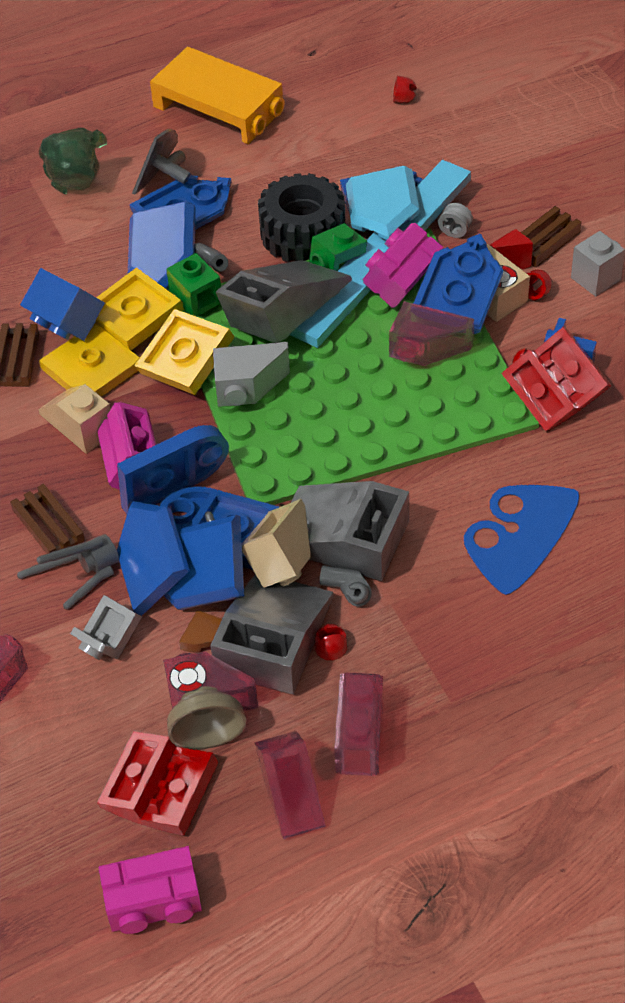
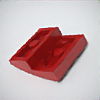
M565 327L558 330L535 351L529 349L501 373L546 432L569 419L612 386Z
M133 731L97 804L100 808L132 822L185 836L219 762L213 752L176 747L168 736Z

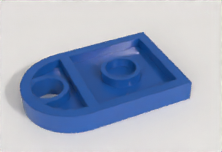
M212 425L197 426L118 463L121 507L126 515L132 501L156 505L173 492L192 487L216 472L225 461L229 452V444L220 430Z
M208 487L180 489L168 495L160 504V506L171 508L172 513L179 511L187 513L182 516L173 515L177 529L207 522L205 518L206 512H212L215 520L239 515L242 543L269 511L279 508V506ZM242 552L243 567L253 570Z

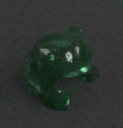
M76 128L61 133H53L44 138L39 147V157L44 161V173L52 180L51 185L63 194H66L68 190L80 191L89 188L100 169L95 149L107 145V137L99 130L91 132L85 128Z

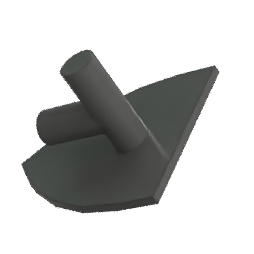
M166 129L154 138L132 194L135 195L142 190L159 170L182 184L188 181L191 173L179 166L185 161V154L180 150L171 154L178 143V134L175 130Z

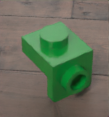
M343 223L312 237L309 262L338 271L339 264L366 253L367 240Z

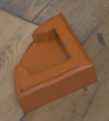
M197 610L179 641L180 650L200 652L201 648L210 647L222 618Z

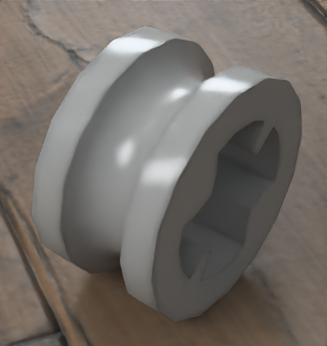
M450 203L439 217L438 225L446 235L460 238L465 235L473 222V215L464 205Z

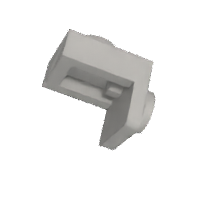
M103 595L84 630L74 627L70 634L82 641L78 648L94 658L100 660L102 655L106 654L118 660L142 616Z

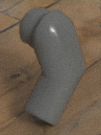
M195 243V253L215 271L222 272L228 267V259L220 251L202 243Z
M322 566L320 585L340 588L348 602L354 606H363L370 601L372 596L371 588L360 571Z

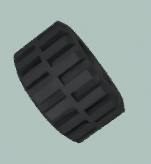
M297 173L291 177H280V181H273L268 184V189L262 191L261 198L258 200L261 240H263V246L266 250H270V254L273 256H282L283 261L310 260L312 237L343 223L346 224L343 192L339 190V186L336 183H329L328 178L323 176L318 178L316 174L308 173V175H301V173Z

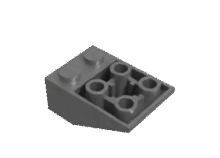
M300 260L240 271L218 289L216 294L231 327L268 341L279 343L286 339L306 319L312 317L328 300L335 297L342 288L352 281V277Z
M374 481L299 486L291 503L302 499L305 504L311 556L309 560L332 567L357 570L363 576L382 581L409 522V491Z
M255 574L244 588V597L236 598L226 610L210 645L214 672L294 695L313 648L316 632L323 623L334 592L297 582H292L285 586H281L278 582L263 588Z

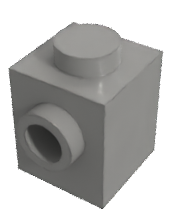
M598 231L574 247L571 278L596 297L621 280L625 249L618 242Z

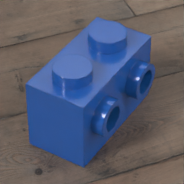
M40 268L20 306L32 312L30 320L66 340L72 334L85 341L89 331L95 325L105 302Z

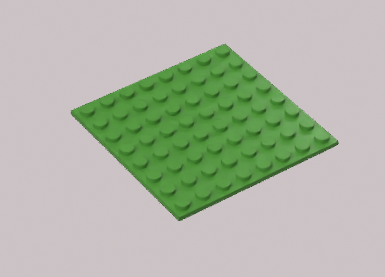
M427 228L425 230L427 236L437 241L432 230ZM345 261V262L339 264V269H340L347 261ZM425 274L396 307L389 306L380 298L379 293H374L370 290L318 348L291 335L282 340L281 342H288L290 373L255 404L218 407L214 368L201 385L215 424L229 444L228 456L245 497L272 505L292 500L299 486L359 481L539 428V422L501 374L508 367L484 324L481 332L470 334L433 323H423L422 320H418L411 314L410 310ZM221 304L196 316L229 328L234 335V339L228 347L274 343L231 327ZM418 335L424 337L429 342L430 349L423 357L408 358L399 352L398 343L406 336Z

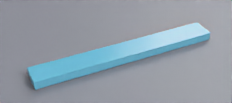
M441 160L416 187L420 214L411 222L406 220L398 228L404 232L411 223H416L425 231L442 213L445 207L471 181V171ZM374 232L367 239L366 253L348 260L338 270V272L350 275L352 281L342 288L335 297H332L321 306L312 317L306 319L293 330L290 335L318 348L371 290L362 280L370 270L365 264L378 249L383 253L387 251L388 247L384 244L387 240L378 237V233Z

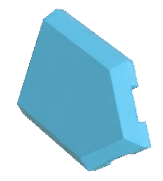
M405 165L354 176L346 183L351 226L354 229L363 232L368 229L377 232L378 237L387 240L406 220L411 222L420 214L413 171Z

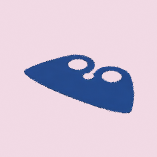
M513 485L500 488L492 495L490 499L492 514L504 522H515L519 526L518 531L510 533L505 530L503 525L489 520L479 521L472 524L465 532L464 545L475 565L498 591L505 595L512 593L542 564L569 524L578 504L579 492L575 489L549 485ZM505 495H515L523 501V508L518 513L508 514L499 508L498 502ZM482 528L492 529L498 534L499 541L491 548L479 547L474 542L473 536L475 532Z

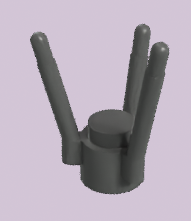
M103 534L88 542L39 556L36 559L37 565L19 571L17 577L23 579L79 559L81 566L87 573L94 571L96 574L63 604L64 609L68 610L102 580L114 575L111 566L118 563L119 557L111 539L106 534Z

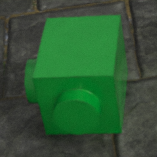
M197 253L166 268L169 292L182 301L183 308L190 315L198 316L221 304L216 294V291L221 288L220 276Z

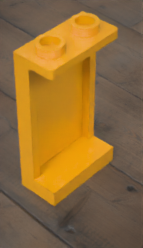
M188 46L150 81L153 107L164 111L172 102L176 101L241 129L242 142L250 144L258 135H261L272 120L281 115L285 105L282 83Z

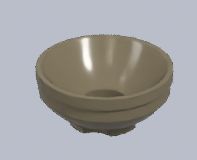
M204 686L198 690L185 693L167 717L169 739L176 746L188 749H208L223 745L238 737L246 726V715L241 703L233 696L210 686Z

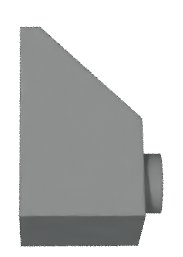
M288 342L213 348L218 407L255 404L290 373Z

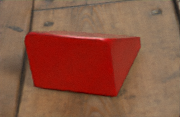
M517 229L512 230L490 244L492 248L520 269L531 267L533 242Z

